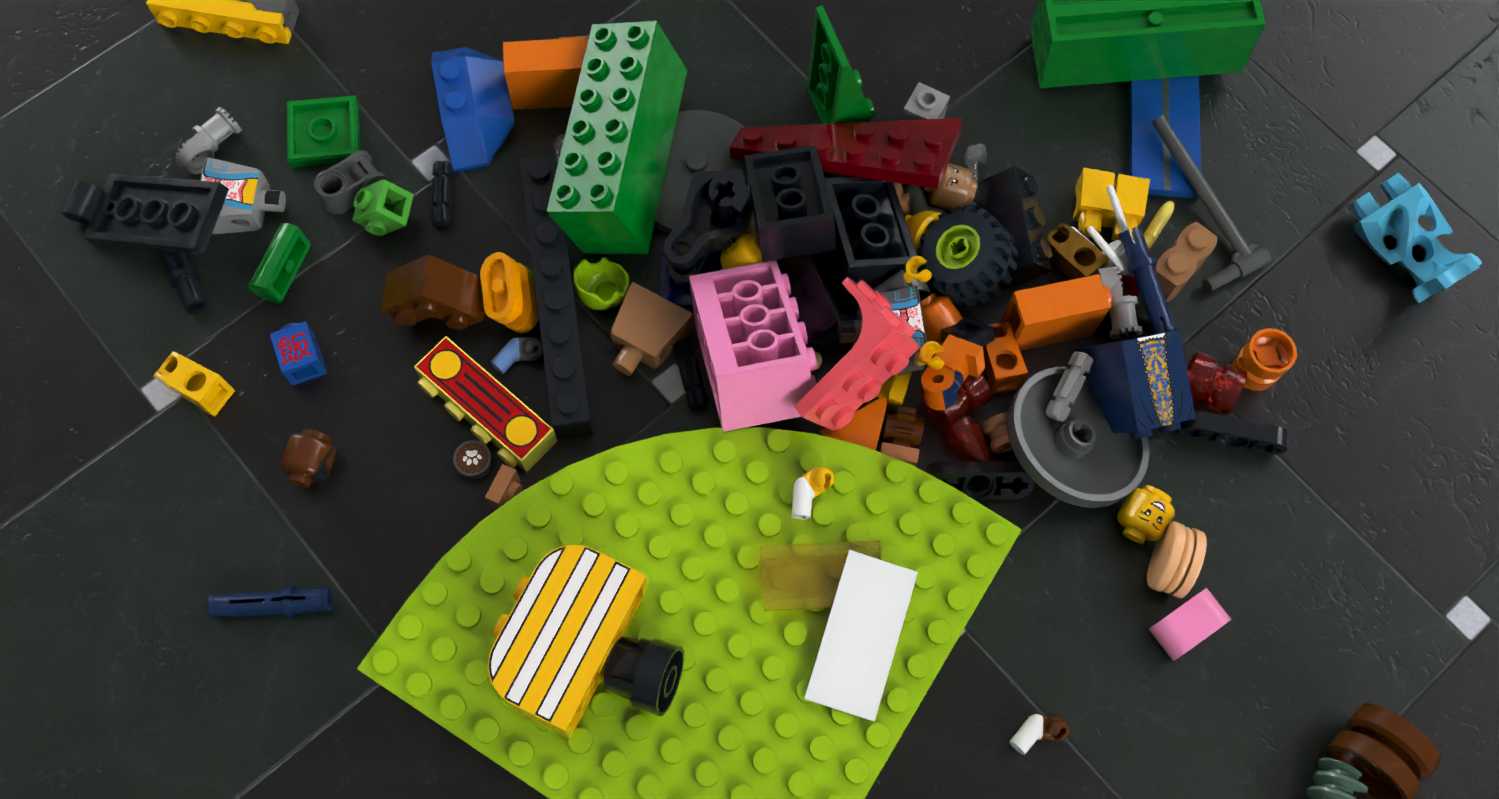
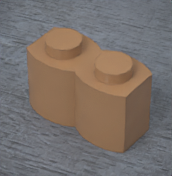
M1194 222L1184 228L1172 247L1161 255L1154 266L1166 302L1173 300L1180 293L1191 276L1200 269L1216 246L1218 237L1198 222Z

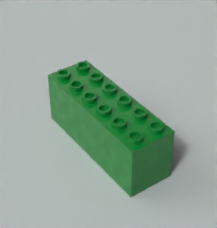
M1038 0L1030 33L1039 88L1242 72L1266 23L1260 0Z
M657 21L592 24L546 211L583 254H648L687 75L686 67Z

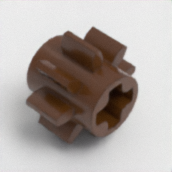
M899 405L896 414L887 413L882 440L910 447V445L919 447L924 429V419L916 418V408Z

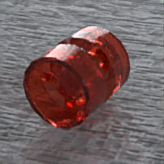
M1200 351L1195 352L1187 365L1193 401L1198 402L1204 399L1206 407L1227 415L1240 396L1246 381L1247 372L1230 364H1225L1222 367L1218 366L1216 358Z
M982 374L978 378L968 375L957 391L956 403L946 410H934L927 406L924 399L925 392L921 388V395L929 413L944 428H949L965 418L966 410L975 412L988 404L992 399L990 388Z

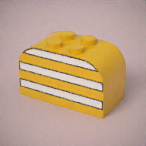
M583 545L562 546L545 555L537 564L531 577L524 576L521 579L513 595V598L517 600L510 615L504 613L500 617L492 634L497 639L489 654L488 673L494 689L505 703L515 712L571 739L604 675L606 663L613 646L621 636L624 637L647 592L646 575Z

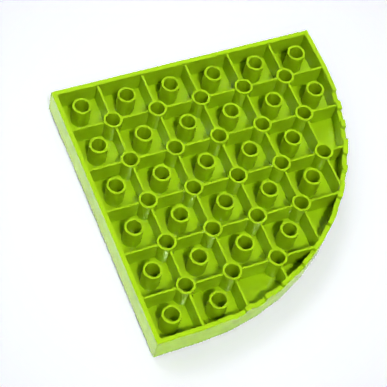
M745 427L725 432L722 431V428H707L663 434L617 446L571 464L523 490L479 522L440 559L415 589L357 669L548 799H865L1022 529L956 488L921 469L862 445L815 433L765 427ZM815 467L829 468L834 474V483L830 488H827L812 499L811 519L799 520L792 518L794 482ZM566 545H583L646 575L647 592L624 637L637 640L645 638L651 641L659 639L682 646L684 649V666L675 697L663 716H657L633 708L629 699L605 690L602 677L571 739H568L515 712L494 689L488 673L489 654L497 639L492 636L494 628L504 613L510 615L517 602L513 595L521 579L524 576L530 578L537 564L549 552ZM849 550L918 572L875 722L804 699Z

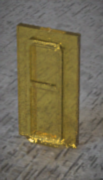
M880 541L760 546V580L764 611L832 608L849 550L881 560Z

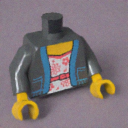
M921 256L910 258L906 264V271H899L873 289L874 291L878 290L892 304L890 309L898 317L902 316L916 330L912 337L921 346L909 358L908 365L896 375L922 370L926 364L934 370H939L944 366L942 359L939 357L932 358L935 353L943 352L944 348L935 341L927 342L918 285L912 286L914 280L924 283L931 279L932 273L927 269L917 274V269L927 263V260ZM859 305L857 320L838 322L840 344L855 343L859 338L862 329V312Z

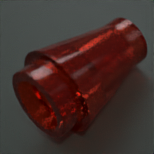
M970 415L945 430L949 437L946 441L966 461H995L990 453L979 422H974Z

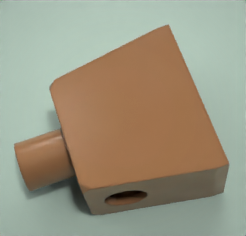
M632 282L610 333L612 345L620 350L612 365L618 371L628 376L632 375L639 362L654 369L658 368L674 351L675 342L684 340L692 331L693 313Z

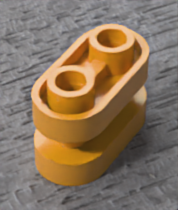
M496 252L485 259L480 270L484 311L489 318L504 324L517 333L529 332L539 320L534 272L523 264L517 263L505 253Z

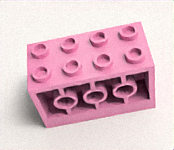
M773 260L689 276L696 333L722 431L725 432L801 417L794 406L817 384L815 376L811 375V371L817 370V363L813 347L806 348L805 345L808 344L804 322H797V319H799L798 305L795 297L789 298L791 289L787 273L781 274L777 261Z

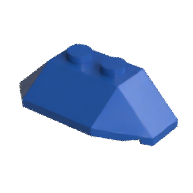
M468 47L432 53L431 64L442 125L454 173L488 167L494 159V154L501 147L515 125L511 99L504 75L503 61Z

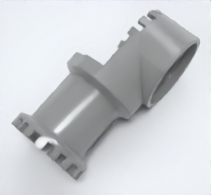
M218 107L215 110L216 114L202 126L196 125L193 127L192 130L196 135L186 140L185 144L182 143V149L180 147L177 149L180 152H176V161L192 175L202 173L205 157L214 158V153L219 149L218 145L232 133L238 134L242 131L236 121L231 122L234 120L233 117L229 119L230 114L222 107Z
M1118 266L1100 268L1096 272V275L1100 274L1103 286H1107L1111 293L1112 305L1109 312L1112 330L1109 331L1110 339H1124V335L1130 338V334L1131 337H1135V335L1139 336L1143 333L1142 326H1138L1135 305L1138 304L1137 296H1123V287H1121L1123 283L1120 281L1122 276L1117 275L1121 273Z

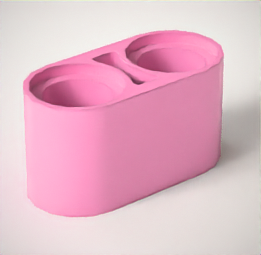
M1205 588L1150 627L1149 631L1172 661H1175L1232 619L1211 592Z

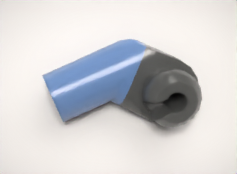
M533 337L512 338L490 361V364L496 371L504 374L514 362L539 359L543 355L542 342Z

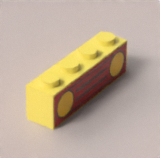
M447 336L414 366L420 377L417 384L432 398L436 395L440 396L446 402L443 406L448 413L458 421H461L463 418L466 419L473 426L470 431L481 442L487 445L491 441L500 450L497 452V455L509 467L514 468L518 465L527 473L557 442L554 429Z

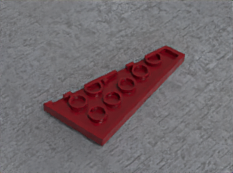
M963 117L740 128L730 145V159L745 161V155L816 145L822 171L825 173L939 189L962 131Z

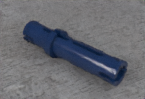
M1142 227L1132 228L1135 243L1132 241L1129 229L1120 233L1119 238L1122 240L1130 263L1127 265L1129 273L1134 274L1153 334L1164 333L1160 320L1163 321L1166 332L1177 330L1154 267L1157 264L1155 256H1150Z
M286 586L281 591L212 593L208 599V613L212 619L284 614L285 617L290 618L296 617L298 613L331 612L333 609V591L330 587L297 589L296 586Z

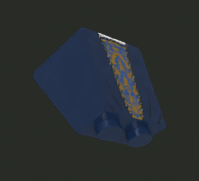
M1180 330L1132 337L1074 349V352H1084L1094 359L1089 373L1085 372L1084 376H1086V380L1113 434L1129 433L1130 439L1144 438L1153 435V428H1158L1159 432L1178 430L1182 428L1181 422L1196 419Z

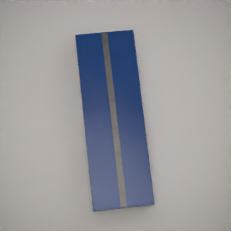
M1199 76L1129 81V176L1150 179L1148 195L1199 199L1198 194L1152 125L1153 120L1164 115L1202 173Z

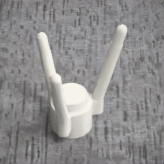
M1108 185L1106 189L1122 233L1128 230L1129 227L1115 189L1112 185ZM1089 226L1087 232L1101 248V252L1109 258L1107 268L1118 266L1121 271L1119 275H1128L1127 265L1130 263L1123 243L1120 240H1116L1107 244L1094 227ZM1072 227L1075 231H1077L1080 235H1082L1086 240H1088L1091 244H1093L1086 236H1084L1081 232H1079L1075 227Z

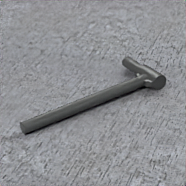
M1161 115L1153 120L1152 125L1235 252L1232 255L1230 266L1203 280L1204 288L1208 292H1212L1236 278L1241 279L1270 263L1271 255L1265 247L1254 244L1248 246L1165 116Z

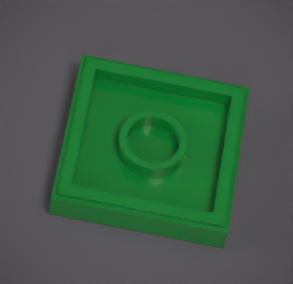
M356 95L286 101L287 163L290 168L338 164L352 153L360 151L359 101Z

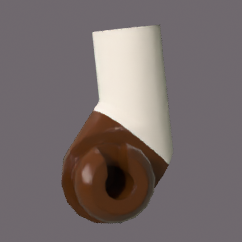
M1033 714L1025 721L1009 743L1015 750L1025 755L1036 740H1065L1070 734V726L1059 715Z

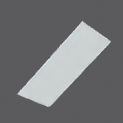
M849 550L804 699L875 722L918 572Z

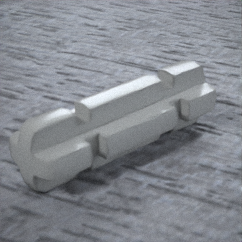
M1075 351L1068 362V366L1071 367L1070 369H1065L1053 394L1056 397L1055 401L1050 400L1045 411L1049 418L1059 422L1066 421L1071 411V408L1068 406L1069 404H1074L1086 379V376L1083 375L1085 372L1089 373L1094 359L1088 354Z

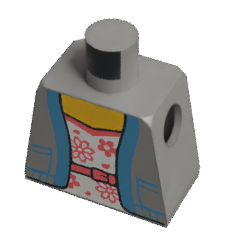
M205 157L200 181L220 182L229 189L212 234L258 231L263 227L266 211H284L286 205L284 191L270 190V184L262 171L257 168Z

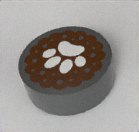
M470 440L458 446L453 456V462L462 477L469 480H477L490 472L493 465V457L489 448L483 442Z

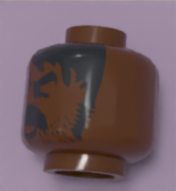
M303 429L302 433L291 435L279 461L280 468L289 475L287 481L303 488H309L311 483H323L326 481L337 456V450L331 444L332 438L312 429Z

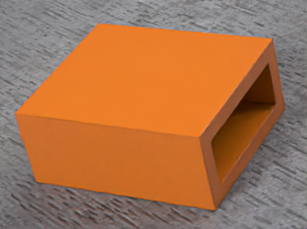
M588 37L503 42L504 75L513 110L572 107L588 44Z
M1100 274L1014 291L1000 322H1009L1020 351L1091 337L1111 308V293L1107 286H1103Z

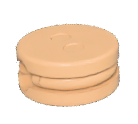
M1175 521L1170 522L1163 538L1156 542L1147 572L1148 586L1153 590L1163 591L1178 599L1185 597L1194 586L1204 562L1207 547L1205 533L1195 528L1185 527L1184 524Z

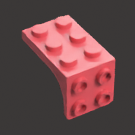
M848 277L842 284L857 300L862 312V329L859 338L853 348L794 406L803 418L834 432L846 426L853 419L854 412L864 402L875 398L881 391V386L892 375L900 373L908 365L909 358L921 347L912 337L916 330L902 316L898 317L890 309L892 304L878 290L874 291L863 280L857 284Z

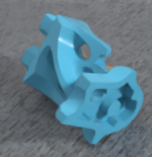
M1399 173L1380 185V188L1390 200L1384 206L1380 207L1370 192L1350 204L1355 216L1359 220L1353 226L1355 232L1389 266L1398 262L1410 273L1417 285L1412 290L1413 297L1417 303L1449 288L1463 277L1480 268L1479 265L1482 264L1479 257L1472 253L1455 254L1448 251L1435 238L1440 235L1448 236L1453 233V230L1422 185L1418 183L1412 187ZM1420 215H1425L1434 223L1432 230H1426L1419 224L1418 218ZM1391 235L1396 239L1395 249L1389 250L1386 248L1383 241L1385 236ZM1418 245L1426 254L1421 262L1415 261L1412 257V247Z

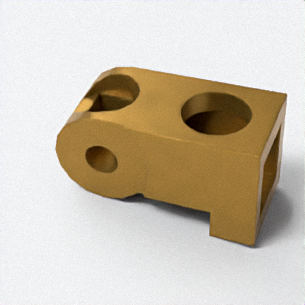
M1059 224L1045 236L1052 250V257L1049 258L1050 263L1057 265V268L1071 280L1096 275L1097 269L1107 268L1109 258L1067 224Z

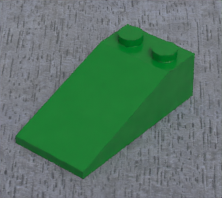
M823 5L816 7L807 89L822 124L871 122L872 117L875 116L874 106L869 97L865 98L862 92L861 76L857 69H852Z

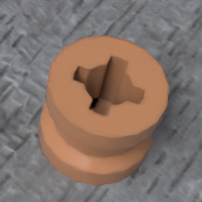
M1008 412L995 415L981 424L983 433L990 437L991 443L989 447L993 454L1012 450L1007 430Z

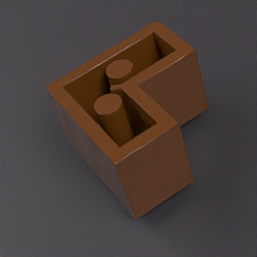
M428 254L387 273L380 313L394 318L396 323L405 326H413L417 322L434 317L446 322V326L452 329H467L470 325L484 321L485 311L481 278L476 274Z

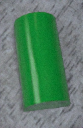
M281 223L247 285L248 289L255 295L279 305L282 302L311 247L310 241L298 226L288 223Z

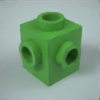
M382 179L358 191L353 203L355 212L352 221L364 226L367 232L378 236H383L403 228L407 224L414 194Z

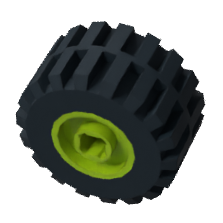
M958 206L952 208V213L949 215L946 212L938 215L940 220L935 224L931 222L927 226L930 231L927 235L922 234L920 242L923 244V247L917 249V256L927 260V263L921 265L919 270L927 269L932 273L931 279L927 282L942 295L948 296L952 302L958 305H962L964 302L967 306H976L977 300L984 304L990 301L989 296L993 293L996 296L1000 295L1003 292L1000 287L1004 283L1010 284L1013 279L1009 275L1010 271H1016L1018 265L1012 259L1018 257V250L1013 245L1015 241L993 215L991 216L988 211L982 208L977 210L974 206H966L963 211Z

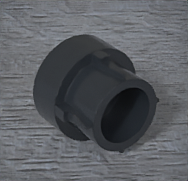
M621 636L613 646L606 663L603 677L604 689L629 699L632 707L635 709L663 716L669 709L681 680L684 666V649L682 646L659 639L651 641L641 638L637 640Z

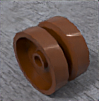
M1369 703L1360 705L1348 720V730L1338 732L1327 746L1326 751L1328 758L1347 763L1362 773L1359 781L1368 787L1369 790L1365 794L1372 799H1414L1420 789L1419 782L1428 780L1441 761L1437 747L1414 724L1389 709Z

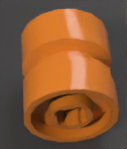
M1272 328L1260 330L1235 355L1232 362L1233 375L1247 389L1252 391L1268 389L1295 364L1297 358L1296 345L1292 338L1283 331Z

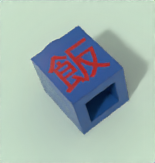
M307 322L290 323L283 326L279 331L270 333L281 372L292 386L328 374L316 336Z

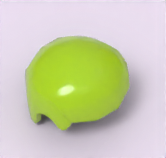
M605 257L596 263H590L587 259H583L573 270L574 290L583 305L592 310H607L619 306L624 301L630 287L629 275L620 264L611 262Z

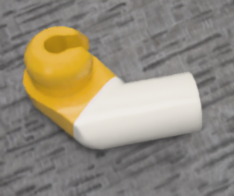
M815 467L794 482L792 518L799 520L811 519L812 499L827 488H830L834 483V474L829 468Z

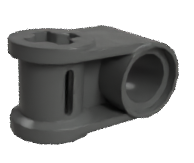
M356 151L345 160L317 175L314 180V187L323 208L328 213L342 214L347 212L350 208L354 207V199L360 189L369 186V183L373 184L382 179L388 181L385 174L378 172L371 163L372 157L367 151ZM339 190L334 194H329L331 191Z

